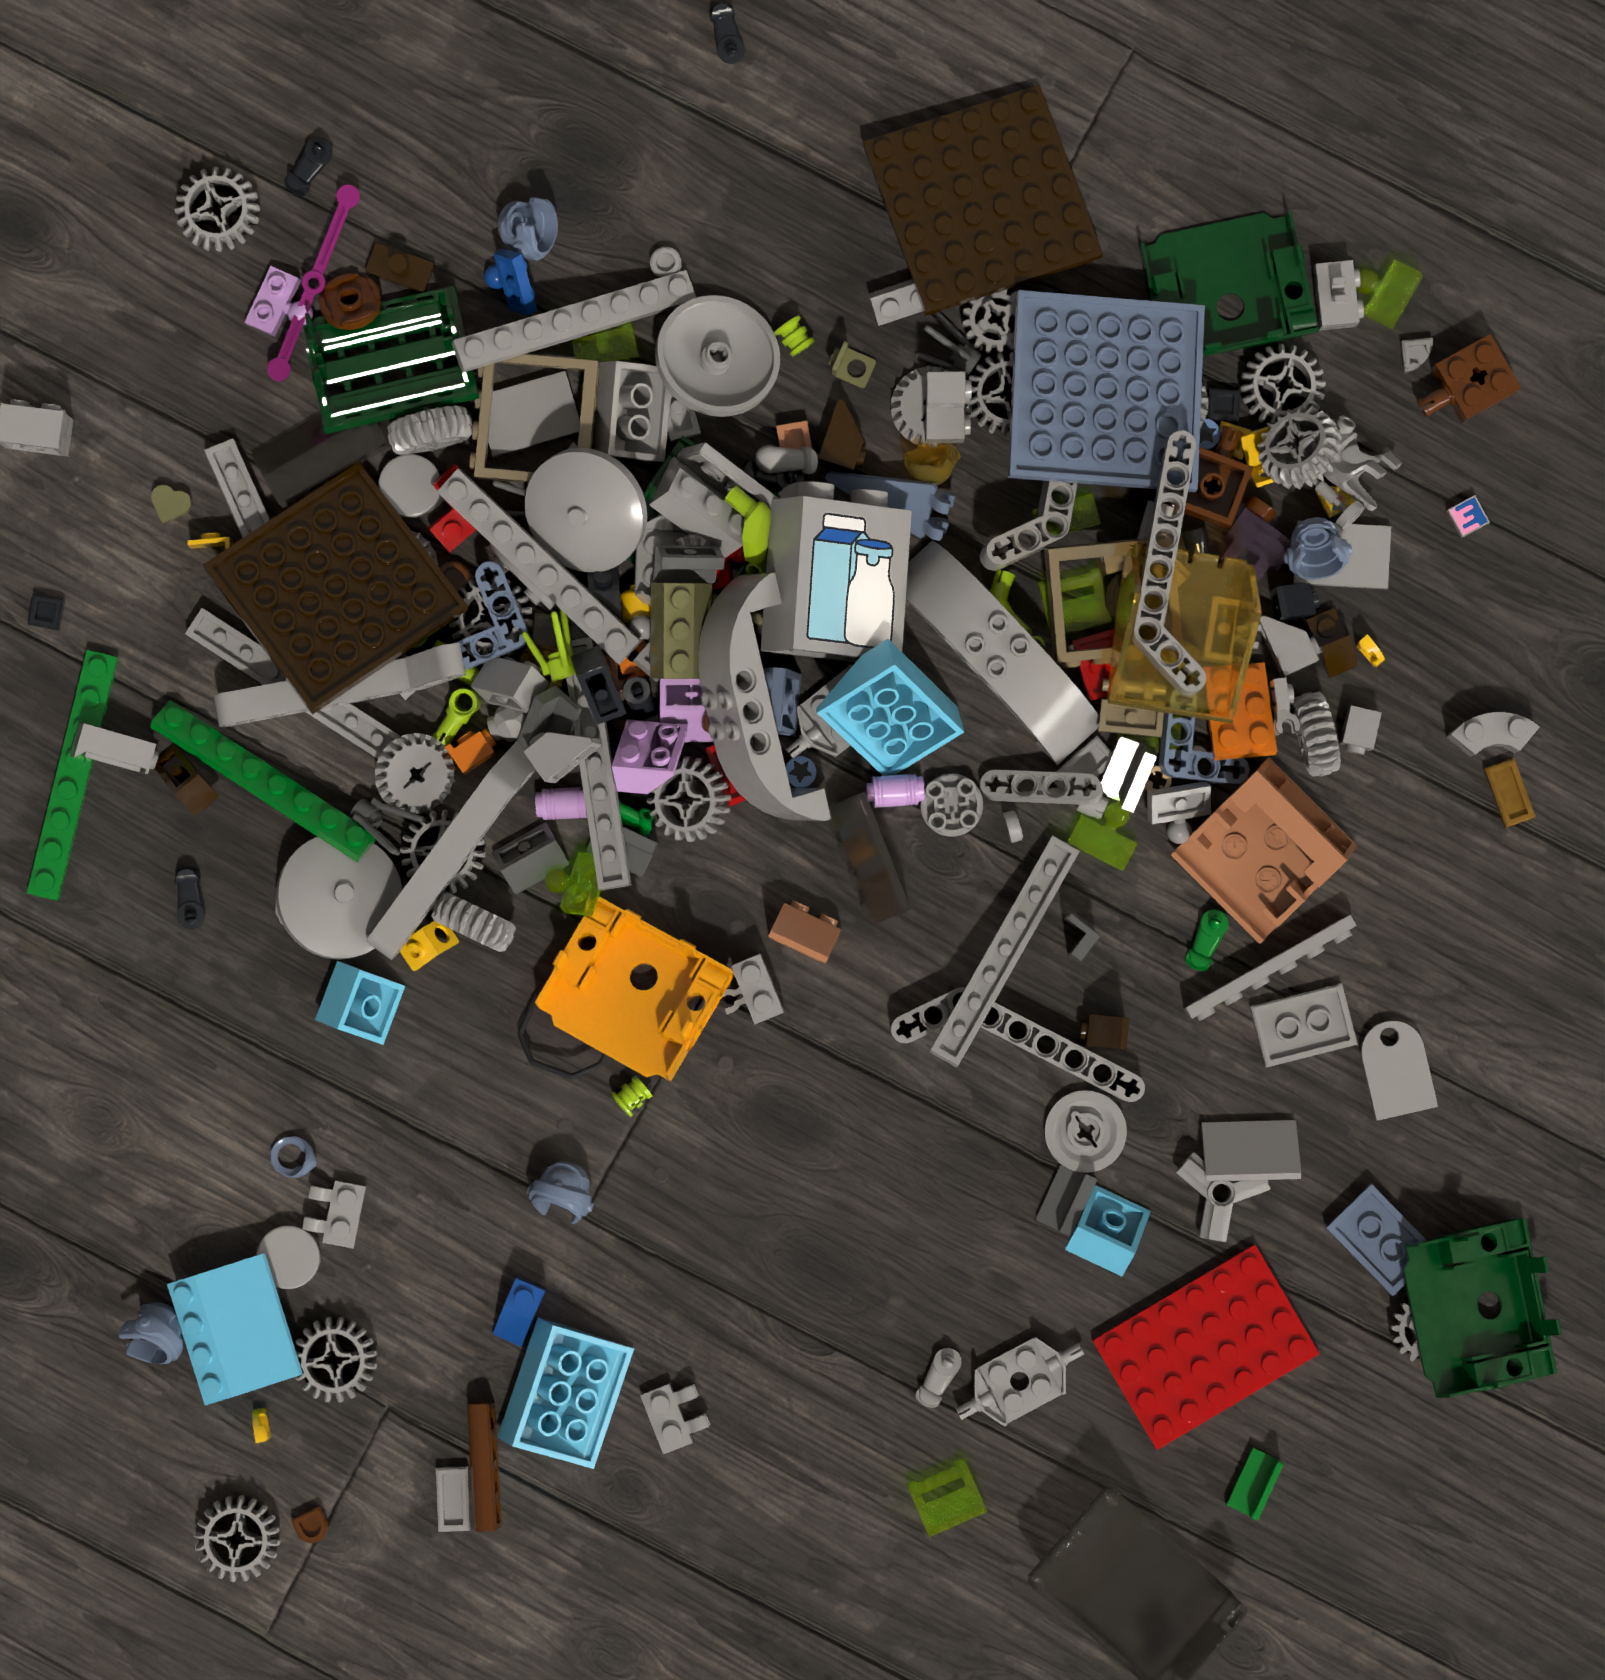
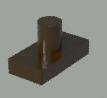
M375 242L365 272L366 274L423 293L427 290L435 263Z

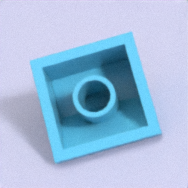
M337 961L315 1020L383 1045L405 986Z
M1095 1185L1072 1236L1069 1237L1065 1250L1123 1276L1136 1253L1151 1211Z

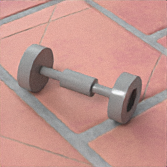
M1317 478L1313 480V484L1316 486L1315 490L1330 505L1334 503L1343 512L1336 521V524L1343 530L1349 527L1364 511L1365 507L1358 500L1347 508L1338 499L1339 495L1325 481L1320 482Z

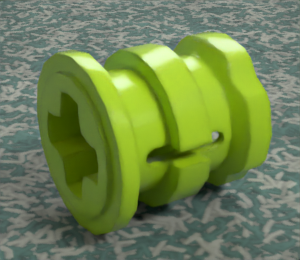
M799 315L784 323L774 332L775 336H782L784 339L782 343L785 347L789 346L792 357L815 342L813 337L809 338L807 336L808 330L806 327H801L798 323L801 318Z
M636 1075L631 1078V1083L628 1085L624 1083L621 1086L622 1090L619 1093L613 1091L610 1093L612 1098L629 1117L633 1116L632 1110L635 1107L639 1109L643 1105V1100L646 1098L650 1099L653 1096Z

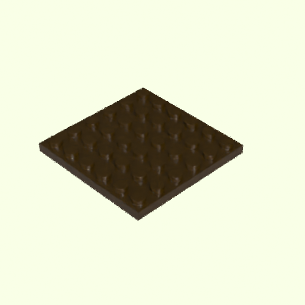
M1040 85L863 141L866 157L925 316L1101 259L1103 256Z
M357 462L203 564L204 570L312 715L468 611V605L360 462Z

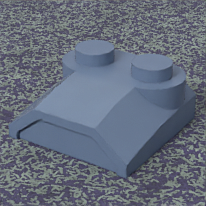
M764 668L763 671L778 735L796 737L798 717L796 707L799 706L802 674L786 668Z

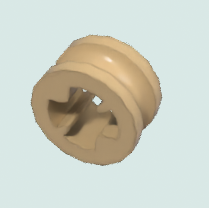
M1154 766L1150 774L1155 776V772H1162L1159 766ZM1162 773L1161 778L1166 780V784L1164 787L1159 785V789L1170 787L1172 781L1171 777ZM1147 779L1144 788L1147 791L1156 790L1152 788L1153 782Z

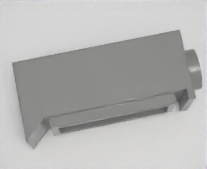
M79 723L69 757H76L82 754V757L148 774L149 769L153 770L155 768L159 752L155 751V743L85 723Z

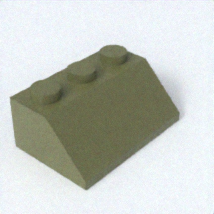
M651 583L650 678L700 679L698 672V649L701 631L712 606V583Z

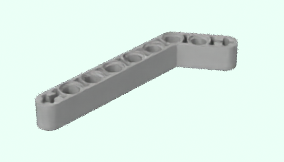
M1182 430L1174 432L1164 447L1132 624L1131 639L1134 645L1179 693L1185 696H1192L1198 693L1205 685L1206 673L1164 627L1196 450L1194 436ZM1178 441H1182L1183 447L1187 449L1182 453L1180 461H1174L1178 451L1175 445ZM1170 471L1178 472L1182 476V484H1170L1167 480V473ZM1164 502L1173 503L1177 508V514L1174 516L1165 515L1161 510V504ZM1156 534H1168L1171 538V546H1159L1155 540ZM1152 564L1162 565L1166 570V576L1155 578L1151 575L1150 566ZM1145 596H1157L1160 600V608L1149 609L1144 603ZM1139 627H1151L1155 633L1154 639L1150 641L1143 640L1139 635ZM1163 649L1174 651L1177 658L1174 664H1166L1162 661L1160 653ZM1183 661L1186 665L1182 668V671L1180 670L1175 675L1172 671L1176 670ZM1185 674L1187 676L1194 674L1197 677L1194 681L1195 685H1185Z
M1043 481L1037 518L989 541L980 551L982 565L988 570H1000L1060 541L1070 528L1078 483ZM1052 492H1058L1062 495L1063 505H1058L1052 500ZM1046 522H1052L1057 526V535H1052L1047 531ZM1020 534L1026 535L1030 539V548H1025L1019 543L1018 536ZM1008 546V551L1001 557H994L992 555L993 550L997 552Z
M460 643L437 646L406 658L393 660L323 708L422 690L465 676ZM288 681L240 689L213 696L219 727L235 726L309 711Z
M518 741L512 745L487 773L369 935L366 942L389 959L393 960L508 802L537 771L523 752L526 748Z
M956 988L897 1017L891 1024V1035L900 1043H910L943 1027L954 1009L953 997L957 993H963L965 988ZM995 1002L992 1007L998 1012V1020L993 1025L982 1023L980 1027L1123 1101L1135 1102L1144 1095L1145 1084L1138 1075ZM931 1006L939 1008L942 1013L941 1021L935 1025L927 1023L924 1018V1012ZM918 1012L919 1020L926 1030L920 1033L919 1026L910 1030L911 1036L909 1038H906L904 1035L898 1036L896 1030L900 1028L899 1022L904 1020L906 1024H910L916 1021L912 1015ZM1015 1021L1022 1022L1026 1027L1025 1036L1018 1040L1013 1039L1009 1034V1026ZM1045 1035L1051 1037L1054 1041V1048L1048 1054L1041 1053L1037 1048L1038 1039ZM1071 1050H1077L1082 1055V1063L1077 1068H1070L1065 1062V1056ZM1099 1064L1106 1065L1110 1070L1109 1079L1102 1083L1096 1081L1093 1076V1071ZM1117 1071L1122 1073L1118 1079L1124 1082H1130L1132 1079L1135 1080L1134 1086L1138 1089L1136 1094L1130 1093L1127 1097L1124 1095L1126 1089L1115 1084L1114 1090L1109 1088L1116 1080Z

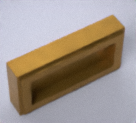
M1515 758L1483 769L1504 828L1536 817Z

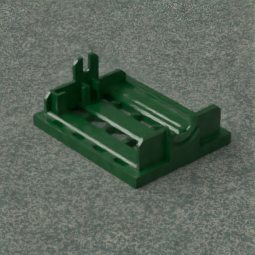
M454 285L382 302L380 313L371 323L353 330L338 329L328 324L323 316L311 319L309 313H305L306 325H303L307 343L306 350L326 434L402 417L427 409L430 410L479 399L473 370L462 373L460 366L446 369L443 366V361L448 356L455 355L452 346L453 340L466 336ZM440 328L442 335L437 336L436 329ZM425 331L430 332L431 338L406 343L405 336ZM399 338L400 345L376 350L375 343ZM365 345L369 347V352L345 357L344 350ZM338 352L339 359L324 362L322 355ZM426 361L436 363L437 371L413 376L412 368L418 363ZM400 368L406 371L407 378L386 383L382 381L381 375L388 370ZM366 375L375 377L376 385L352 390L351 382L356 378ZM336 382L344 384L346 392L328 396L326 385Z

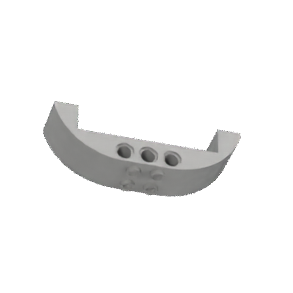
M932 540L908 562L905 604L907 606L910 604L1038 740L1036 744L1058 766L1099 727V715L1064 671L1003 605L942 546Z
M776 573L743 574L737 576L727 584L711 606L701 631L698 649V672L703 693L701 699L707 711L710 724L709 735L714 741L718 759L727 778L737 792L751 805L764 813L788 820H829L831 816L824 788H790L750 612L782 604Z

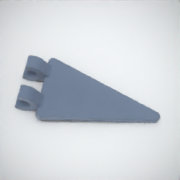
M829 471L825 476L829 483L849 495L851 490L854 489L888 492V508L912 511L910 533L919 538L924 537L926 534L931 539L941 541L943 534L947 533L950 521L941 517H930L932 508L939 513L947 515L950 507L954 506L956 494L944 490L936 491L937 485L934 482Z

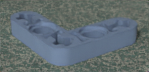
M494 562L481 564L476 570L475 577L495 626L455 642L460 643L462 653L467 652L464 645L470 643L471 652L476 658L473 662H470L469 656L463 658L465 671L517 650L526 644L522 634L519 635L520 641L514 643L512 639L506 640L505 636L509 634L507 624L504 623L500 626L498 623L499 620H507L516 614L518 619L511 620L516 630L522 629V632L528 633L501 567ZM488 568L492 572L498 571L499 575L495 577L498 589L502 585L506 588L505 591H497L490 597L486 594L487 591H493L489 582H482L481 580L485 576L484 570ZM498 597H506L511 602V608L506 614H498L493 610V602ZM481 638H489L494 644L493 651L489 655H480L476 651V643Z
M1175 688L1170 689L1166 694L1159 755V768L1161 772L1172 778L1223 784H1239L1244 782L1250 772L1249 764L1244 758L1213 761V754L1211 752L1192 750L1197 705L1196 695H1182V698L1187 699V703L1180 707V704L1175 702V697L1180 696L1181 693ZM1180 711V715L1186 714V719L1182 717L1172 718V715ZM1175 723H1180L1185 729V735L1180 741L1175 740L1171 735V727ZM1170 745H1183V750L1169 749ZM1176 752V760L1181 761V766L1176 767L1174 770V767L1169 765V759H1174ZM1203 757L1207 758L1211 763V771L1206 776L1200 774L1197 769L1198 761ZM1234 762L1235 767L1240 769L1239 774H1234V776L1231 772H1219L1220 766H1233Z

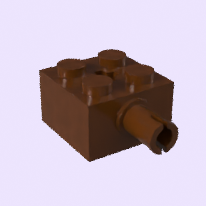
M1489 334L1435 364L1431 371L1438 381L1440 388L1417 399V404L1419 408H1422L1432 403L1421 411L1425 417L1450 404L1462 424L1516 394L1521 389V386L1492 335ZM1473 373L1482 377L1480 384L1470 381Z
M1223 426L1215 452L1199 447L1198 490L1196 492H1188L1184 514L1228 530L1232 526L1253 467L1233 459L1242 432L1235 429L1229 441L1228 438L1232 428ZM1210 481L1215 482V488L1219 492L1214 491L1210 495L1207 493V488L1204 485H1208ZM1171 503L1170 506L1174 507V510L1177 511L1176 506L1173 503Z

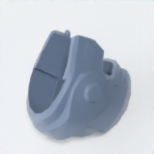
M531 197L529 202L512 201L503 208L498 217V233L508 248L522 254L524 259L535 261L544 258L552 249L558 232V218L554 205L548 199Z
M1320 517L1309 518L1301 521L1293 530L1291 545L1284 554V562L1288 564L1293 573L1301 578L1308 580L1328 578L1339 573L1349 562L1352 547L1351 544L1347 543L1346 539H1342L1336 526L1331 521Z
M558 1161L547 1166L541 1177L535 1179L527 1189L533 1206L542 1215L547 1214L552 1203L573 1213L571 1224H576L583 1216H587L594 1206L592 1197L589 1195L590 1180L587 1173L579 1165L572 1162Z
M159 1302L142 1305L140 1307L141 1310L137 1312L138 1318L136 1320H127L119 1332L121 1339H134L127 1343L126 1355L155 1364H168L171 1361L177 1360L183 1352V1334L175 1309Z

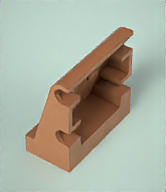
M1268 757L1189 836V840L1182 843L1171 856L1261 944L1276 927L1281 925L1305 902L1314 890L1327 881L1349 859L1358 845Z

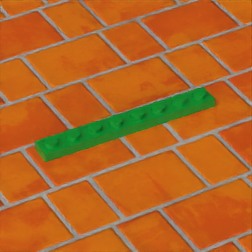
M90 650L86 651L27 894L56 901L60 899L94 762L93 759L82 757V754L76 757L69 756L79 723L102 728L119 660L118 657Z
M171 700L151 721L152 729L357 863L375 842L376 839L358 822Z

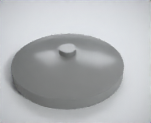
M709 295L697 297L681 304L668 316L658 334L655 360L662 382L679 402L705 415L727 417L749 411L768 395L779 373L780 350L772 328L755 309L730 297Z
M573 448L561 451L550 457L535 471L526 490L525 513L533 537L560 564L570 569L582 572H602L614 568L632 555L643 539L647 525V507L643 492L632 473L622 463L606 453L588 448Z
M316 837L299 847L284 864L276 888L277 909L286 931L301 947L324 958L350 959L375 949L366 941L401 893L402 885L393 862L374 843L357 863L319 837Z

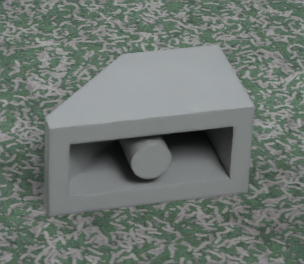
M1267 616L1256 620L1257 624L1262 625L1260 632L1281 678L1319 661L1317 655L1321 651L1314 636L1309 638L1306 631Z
M542 732L530 740L529 744L531 746L523 752L544 782L556 783L603 744L599 739Z

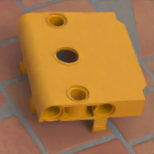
M596 895L595 900L588 908L586 915L582 918L563 951L560 950L554 959L552 974L537 997L535 1004L539 1009L552 1016L555 1027L645 1077L659 1075L671 1082L733 978V970L695 949L696 946L684 939L679 941L641 920L642 916L630 909L623 910ZM587 938L596 940L595 947L590 951L581 949L582 942ZM640 964L651 965L657 971V982L648 990L636 989L630 981L632 970ZM695 998L705 1000L704 1007L699 1011L689 1009L690 1002Z

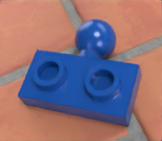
M501 249L494 253L496 264L486 269L484 273L486 284L493 289L503 288L509 310L527 316L537 311L534 300L535 293L530 285L526 271L527 264L522 254L506 249Z

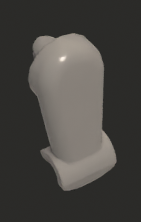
M765 445L758 449L755 455L757 467L764 473L769 474L797 470L812 474L816 471L818 464L816 452L807 446H801V449Z
M943 1348L935 1354L923 1386L920 1385L915 1394L917 1401L922 1405L936 1408L943 1399L941 1395L962 1364L961 1357L956 1350Z

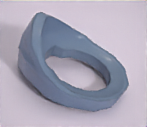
M283 1137L275 1143L270 1152L271 1164L277 1172L285 1177L300 1178L317 1165L313 1148L300 1137ZM288 1144L299 1146L301 1151L305 1152V1161L302 1167L294 1169L283 1167L279 1161L280 1150Z

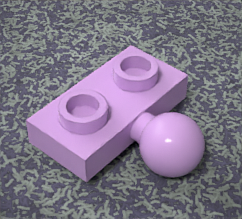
M270 266L245 323L275 337L285 314L288 315L291 322L294 314L298 317L297 320L305 317L306 306H298L300 301L291 303L301 280ZM310 307L308 313L310 315V318L312 319L313 310Z

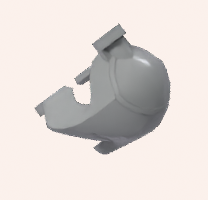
M1342 415L1336 421L1337 429L1342 437L1340 443L1342 444L1343 451L1337 453L1340 462L1331 463L1333 472L1326 471L1323 475L1346 494H1349L1350 497L1358 500L1368 510L1373 511L1378 505L1360 485L1359 476L1366 471L1376 479H1379L1387 472L1378 464L1380 461H1383L1393 470L1398 469L1402 462L1391 451L1373 455L1360 450L1357 444V433L1353 432L1356 427L1354 421Z

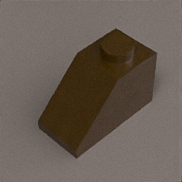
M838 399L818 457V462L854 474L856 466L862 468L868 450L862 448L864 440L844 400Z
M176 744L158 758L155 770L172 793L194 816H197L202 810L209 807L219 796L208 780Z
M1089 1014L1087 1015V1021L1081 1020L1080 1039H1085V1046L1126 1050L1129 1018Z

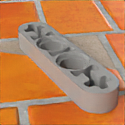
M990 770L982 776L980 781V787L984 795L993 801L1091 805L1098 802L1103 795L1101 782L1095 775L1089 773ZM998 778L1001 784L1010 785L1009 779L1013 778L1011 794H1009L1007 787H997L996 792H992L988 784H993L994 779ZM1024 779L1034 781V789L1029 794L1018 792V784ZM1060 780L1066 785L1065 791L1057 796L1050 794V784ZM1071 781H1074L1076 788H1085L1087 783L1091 782L1096 790L1090 791L1089 796H1085L1082 790H1073L1074 796H1071Z

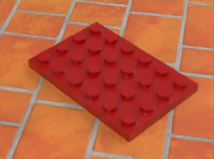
M1255 1244L1092 1340L1156 1450L1320 1354Z

